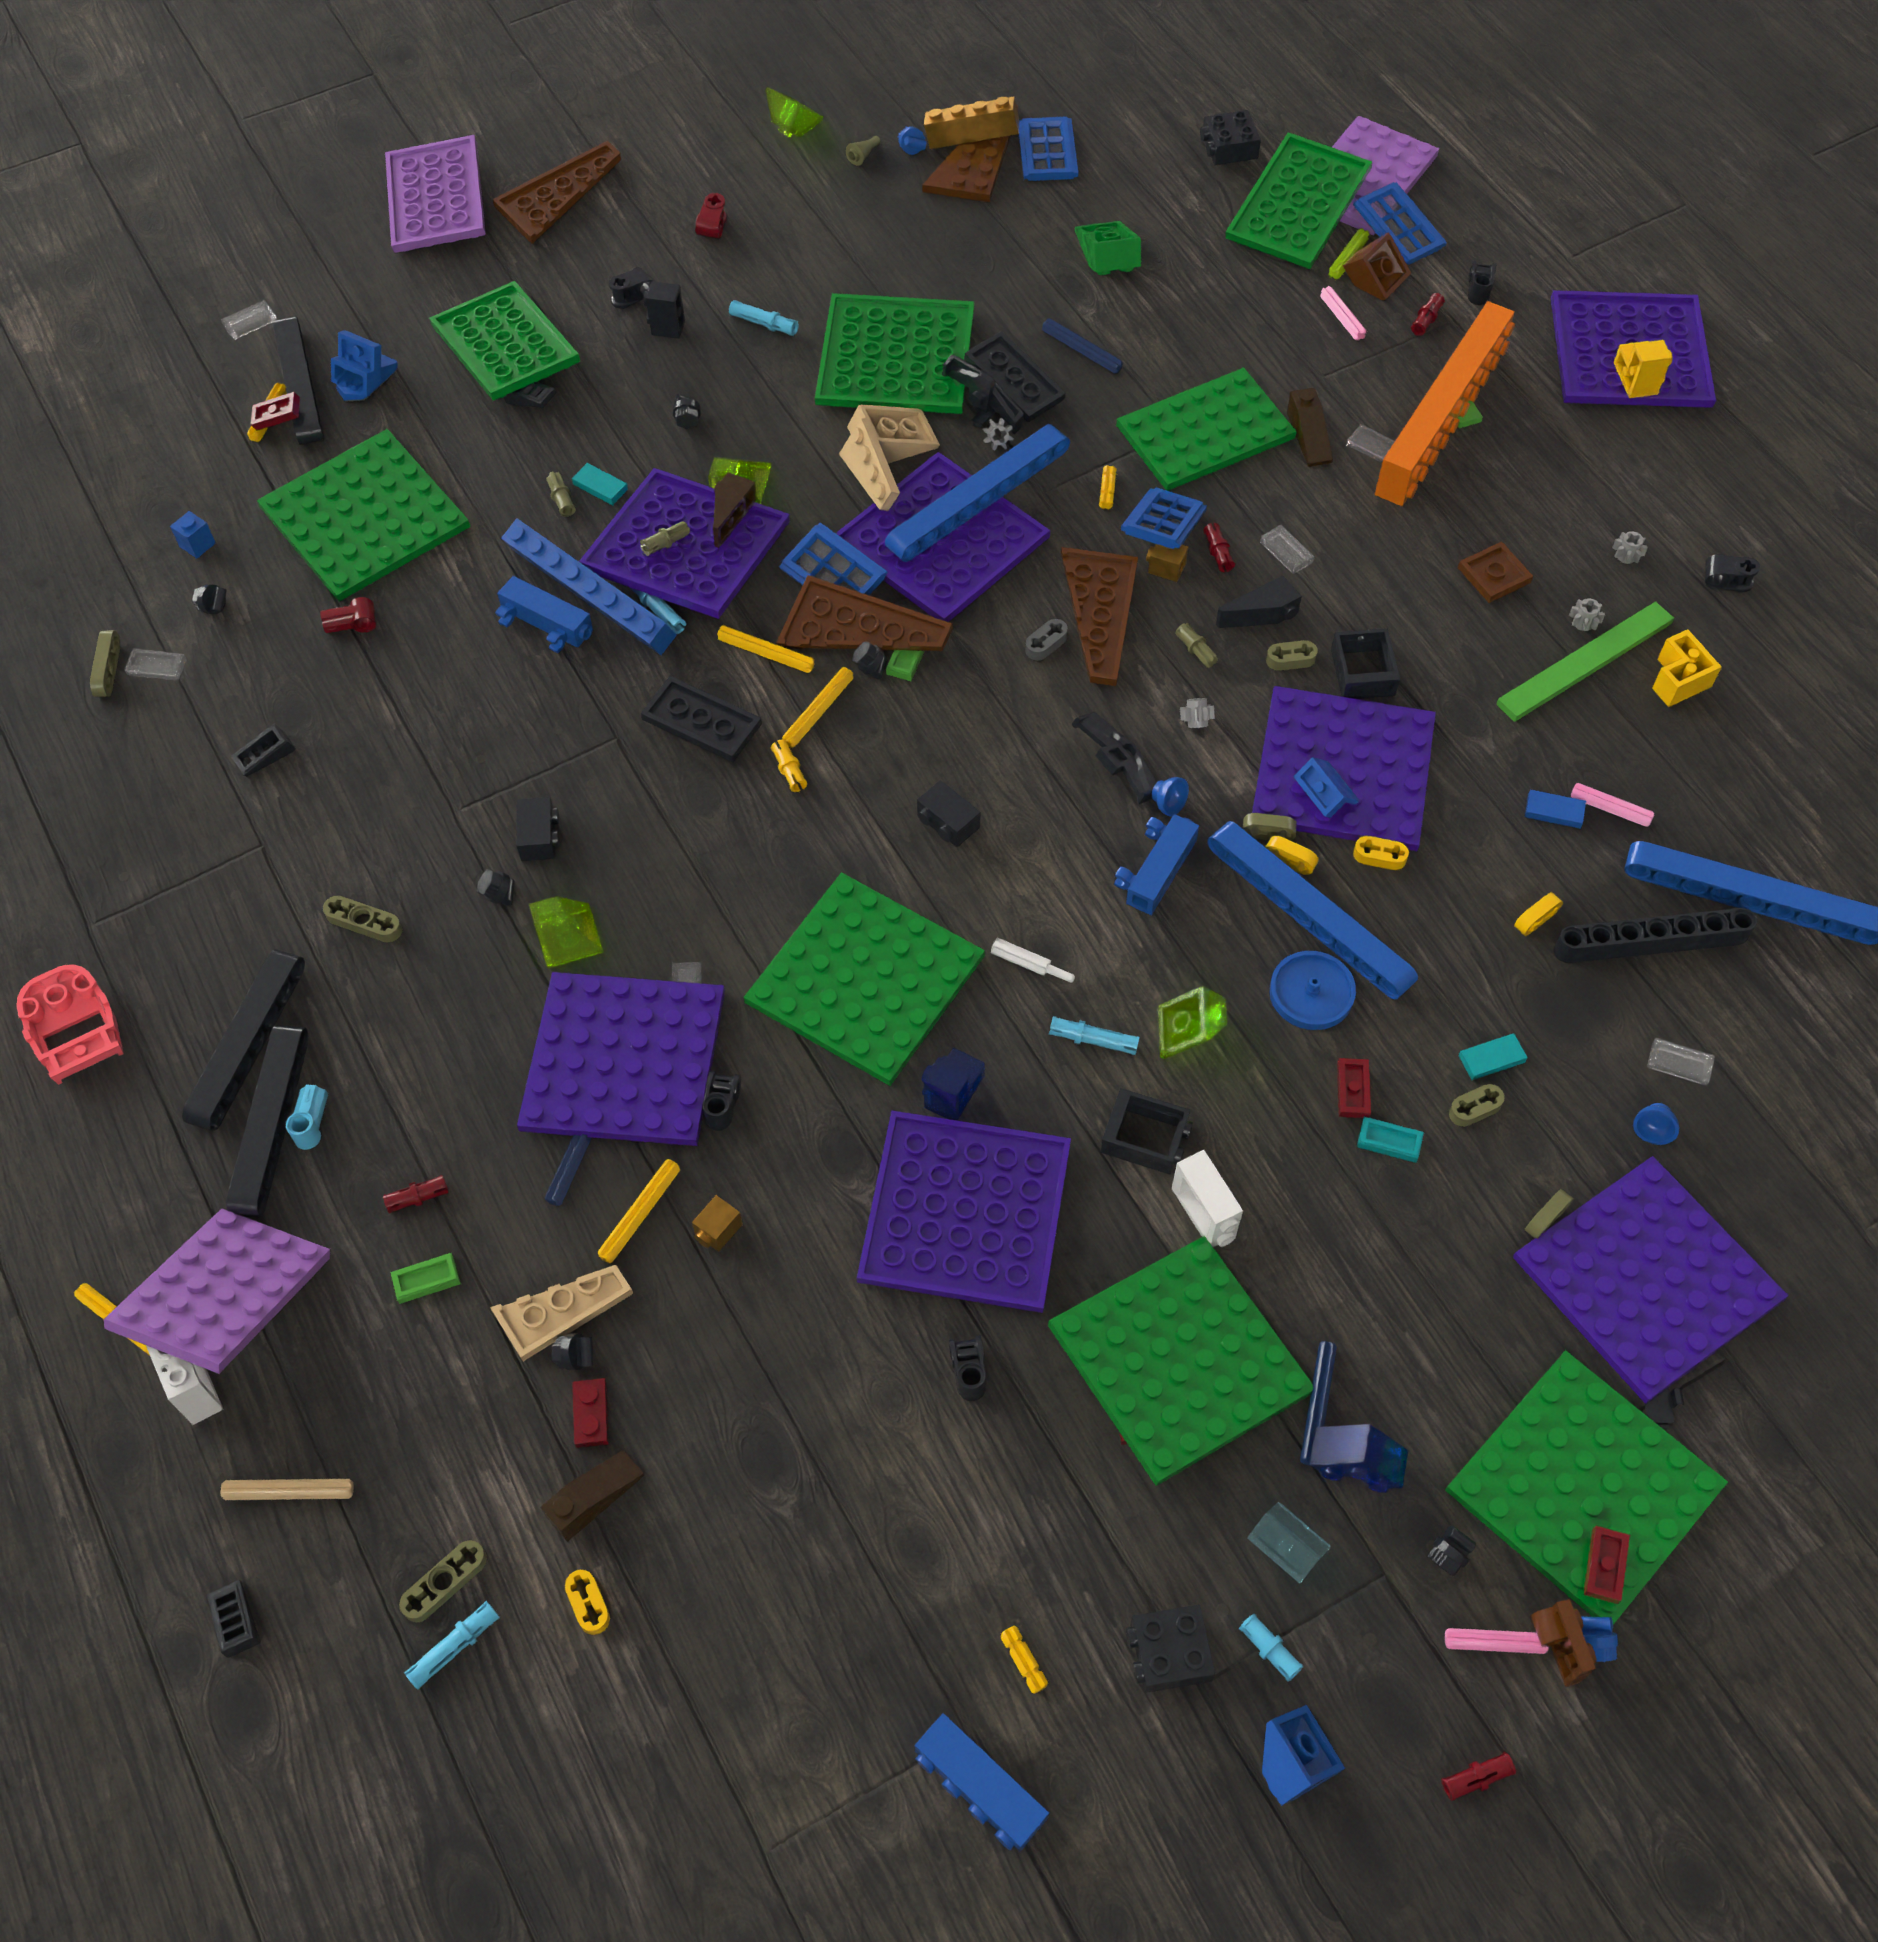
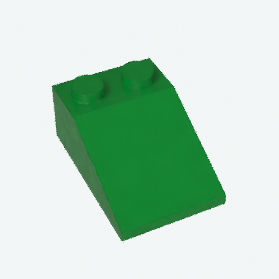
M1113 221L1075 227V233L1087 263L1097 274L1107 275L1112 270L1129 272L1133 271L1134 267H1141V237L1122 222Z

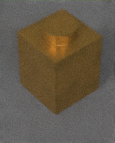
M1158 544L1155 547L1150 546L1146 556V561L1149 562L1148 573L1178 582L1187 562L1188 546L1182 545L1179 549H1171Z
M717 1195L692 1222L695 1239L704 1247L709 1248L712 1246L718 1252L743 1225L740 1212Z

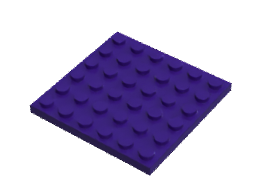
M1553 290L1551 305L1564 403L1714 407L1716 397L1698 295ZM1664 340L1668 350L1672 353V363L1667 369L1665 381L1661 385L1658 395L1629 398L1614 365L1620 344Z
M937 452L897 484L900 494L889 511L879 510L877 505L873 503L836 534L884 568L888 574L883 581L932 617L949 622L1050 538V530L1004 497H1001L912 560L903 562L885 546L887 535L903 522L972 476L947 457Z
M653 468L579 562L602 578L719 619L790 522V514L755 502L720 548L714 547L715 488ZM681 521L687 523L690 533L673 542L672 547L662 548L649 556L644 554L641 549V540L658 533V530L661 528L667 529Z
M1274 686L1252 813L1291 817L1297 823L1296 831L1353 841H1357L1363 836H1372L1403 843L1408 850L1418 851L1436 712ZM1312 757L1328 761L1357 796L1359 802L1356 805L1345 803L1331 818L1325 817L1293 776Z
M552 972L518 1118V1130L521 1132L581 1136V1134H584L587 1137L698 1146L703 1118V1101L708 1075L712 1068L725 995L724 985Z
M891 1111L857 1273V1283L1043 1313L1071 1138Z
M1653 1156L1546 1230L1538 1239L1535 1238L1519 1249L1513 1256L1514 1260L1645 1404L1733 1340L1789 1296Z

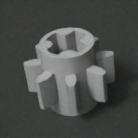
M1003 418L999 420V423H995L990 419L991 426L988 429H982L988 435L983 441L985 443L992 441L993 450H996L997 445H1001L1006 449L1005 443L1008 440L1014 439L1008 432L1013 427L1011 425L1004 427ZM997 428L1000 431H1004L1001 433L1002 438L1000 440L993 437L995 435L994 430Z
M1633 531L1622 532L1620 538L1615 539L1612 547L1614 550H1617L1614 557L1626 564L1638 563L1640 557L1645 556L1648 548L1646 545H1643L1645 537L1643 538L1641 534Z
M1591 598L1584 599L1583 601L1577 600L1576 606L1571 608L1569 614L1570 617L1574 618L1572 626L1581 631L1596 630L1598 624L1602 623L1605 613L1600 612L1602 604Z
M1207 698L1187 699V706L1180 707L1181 720L1188 721L1189 728L1207 727L1208 720L1215 719L1214 705H1207Z

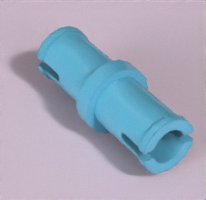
M1256 1614L1248 1617L1239 1627V1630L1260 1650L1259 1655L1262 1659H1268L1285 1677L1287 1682L1292 1680L1301 1671L1303 1665L1282 1645V1638L1279 1635L1274 1636L1257 1618Z

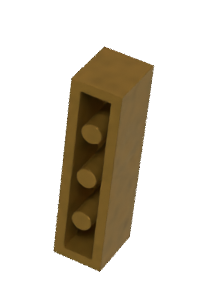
M1000 97L986 102L977 101L969 105H955L952 108L932 109L929 112H925L924 127L930 149L1019 134V116L1015 98Z

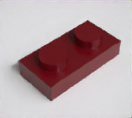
M291 392L254 404L252 406L250 425L258 431L298 418L300 397L295 392Z
M1339 1058L1337 1062L1339 1117H1370L1369 1060Z
M605 1378L572 1382L575 1447L608 1445L607 1384Z
M1595 1526L1592 1529L1583 1595L1619 1604L1622 1601L1630 1539L1629 1534Z

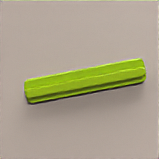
M1361 228L1355 233L1329 268L1330 272L1328 275L1330 278L1333 277L1336 280L1345 272L1343 265L1357 251L1361 250L1368 241V230L1365 231Z

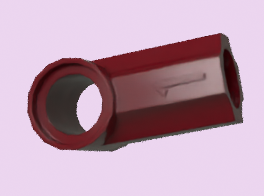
M358 597L351 601L350 606L320 611L325 633L348 629L367 633L376 627L374 603L369 598Z

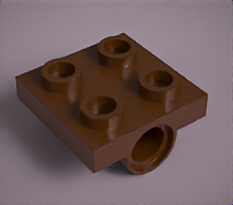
M1570 1599L1556 1602L1553 1607L1531 1614L1530 1617L1541 1647L1551 1646L1565 1687L1579 1684L1596 1669L1594 1665L1596 1664L1594 1649L1590 1643L1585 1641L1581 1630L1583 1629L1582 1617L1578 1609H1573Z

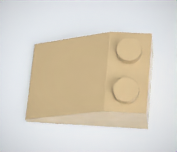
M859 405L847 426L851 434L860 418L870 419L887 463L937 449L940 445L923 411L920 409Z

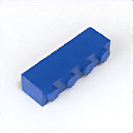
M944 1713L941 1714L914 1745L915 1752L918 1754L915 1760L929 1774L935 1770L944 1779L941 1784L944 1789L955 1799H958L961 1795L971 1805L968 1808L971 1815L983 1825L988 1821L997 1830L994 1836L1008 1850H1011L1014 1846L1021 1852L1047 1821L1049 1812Z

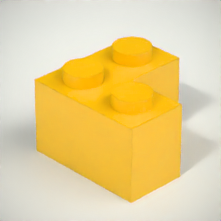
M1664 340L1620 344L1614 365L1629 398L1658 395L1661 385L1665 381L1667 369L1672 363V353L1668 350Z
M1687 629L1666 639L1657 659L1664 667L1660 669L1652 689L1670 707L1711 688L1722 666Z

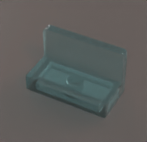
M1279 1502L1262 1517L1247 1537L1298 1583H1301L1307 1577L1316 1563L1331 1548L1326 1541Z

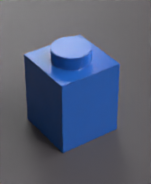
M190 511L170 526L179 547L196 559L216 544L207 522Z

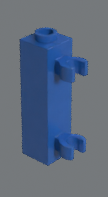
M512 576L497 593L501 605L495 612L496 615L501 617L498 623L509 627L514 617H517L549 633L546 638L547 641L552 643L549 649L556 653L563 649L565 642L578 648L592 634L593 627L588 612L515 576Z
M1175 814L1167 826L1157 818L1151 817L1146 824L1148 829L1145 832V836L1158 841L1137 875H1134L1125 867H1120L1115 874L1117 879L1114 885L1121 889H1128L1126 904L1151 916L1195 845L1198 837L1199 825L1188 818H1182Z

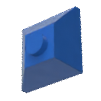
M1307 1705L1267 1722L1262 1774L1268 1783L1269 1790L1278 1799L1281 1806L1299 1798L1346 1769Z

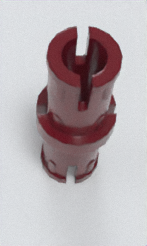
M1433 293L1426 305L1422 306L1418 311V317L1411 326V331L1415 335H1424L1428 326L1437 319L1438 311L1445 302L1441 294Z
M1210 523L1203 529L1209 542V552L1215 557L1219 571L1224 573L1225 569L1223 566H1225L1226 571L1229 572L1235 567V562L1228 548L1230 545L1224 539L1219 524H1213L1214 530L1212 523Z
M440 1175L418 1184L412 1182L409 1183V1187L384 1194L383 1200L388 1213L390 1214L414 1204L420 1206L423 1205V1201L448 1194L449 1191L446 1181H444V1176Z
M1503 1752L1482 1763L1474 1761L1468 1765V1769L1447 1778L1444 1777L1441 1779L1448 1798L1454 1801L1479 1789L1483 1792L1489 1789V1784L1510 1775H1515L1516 1769L1509 1754Z

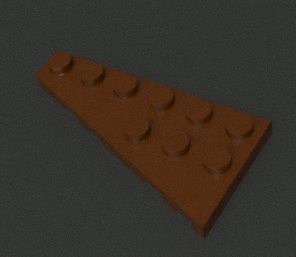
M1011 135L958 144L922 185L923 192L990 202Z
M606 141L494 198V207L533 244L621 161V154L610 142Z
M1061 547V557L1090 683L1116 686L1138 557Z
M807 575L776 644L784 648L857 649L866 641L872 645H877L882 650L943 651L953 630L952 623Z

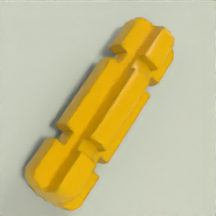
M1106 465L1103 467L1099 506L1102 509H1111L1113 507L1117 470L1115 466Z
M1012 1626L1003 1631L1001 1639L1006 1648H1010L1009 1654L1022 1677L1027 1678L1026 1684L1030 1691L1034 1694L1046 1688L1048 1681L1043 1672L1038 1671L1039 1665L1026 1642L1021 1641L1022 1635L1018 1628Z

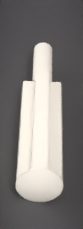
M997 938L993 943L991 954L1043 976L1045 973H1049L1070 983L1075 979L1073 974L1050 965L1051 960L1000 938Z

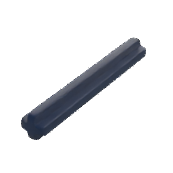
M1051 318L1044 321L1042 330L1114 374H1117L1122 369L1123 361Z
M581 1134V1136L573 1135L545 1196V1200L549 1204L555 1206L562 1204L592 1137H587L584 1134Z
M1321 1341L1318 1347L1312 1383L1313 1391L1310 1395L1300 1462L1309 1466H1316L1319 1462L1337 1350L1336 1344L1328 1341Z

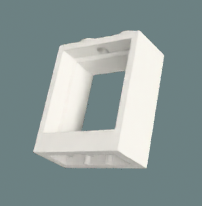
M1205 1150L1177 1162L1172 1190L1200 1235L1205 1236L1212 1247L1217 1245L1223 1247L1230 1244L1236 1238L1243 1210Z
M146 1345L168 1400L192 1425L223 1410L207 1369ZM165 1367L168 1371L162 1372V1369Z

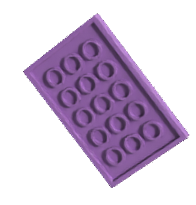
M1358 116L1332 148L1372 161V169L1340 222L1357 229L1363 228L1365 231L1368 230L1369 234L1374 236L1375 231L1353 206L1354 202L1392 182H1397L1407 194L1438 156L1439 148ZM1391 195L1383 198L1394 211L1398 204ZM1377 201L1370 204L1381 218L1388 215Z
M475 135L385 152L391 246L394 253L486 235Z
M221 1209L104 1318V1329L220 1374L330 1259V1249Z

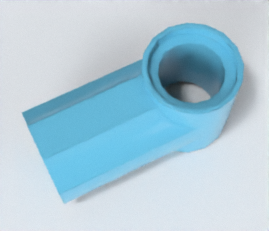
M306 1085L300 1089L294 1113L286 1121V1129L298 1148L303 1150L315 1147L321 1139L319 1126L328 1093L326 1089L319 1088L316 1085Z

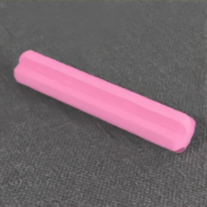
M1330 286L1323 288L1320 297L1356 341L1365 338L1366 329L1334 289Z
M1580 783L1575 784L1571 793V798L1584 800L1588 805L1645 827L1650 825L1654 817L1653 811Z
M1449 1628L1445 1631V1645L1448 1649L1545 1654L1549 1648L1541 1647L1537 1633L1457 1628Z

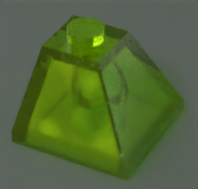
M767 87L766 95L772 122L780 127L778 131L784 135L791 137L794 134L801 137L823 120L824 116L797 100Z
M723 456L714 457L708 475L710 487L715 488L717 482L721 481L729 472L754 481L756 503L761 504L771 470V463Z
M555 896L529 904L547 968L603 953L589 903Z
M1201 986L1158 1005L1160 1058L1166 1059L1212 1039L1227 1025L1226 998L1205 986Z

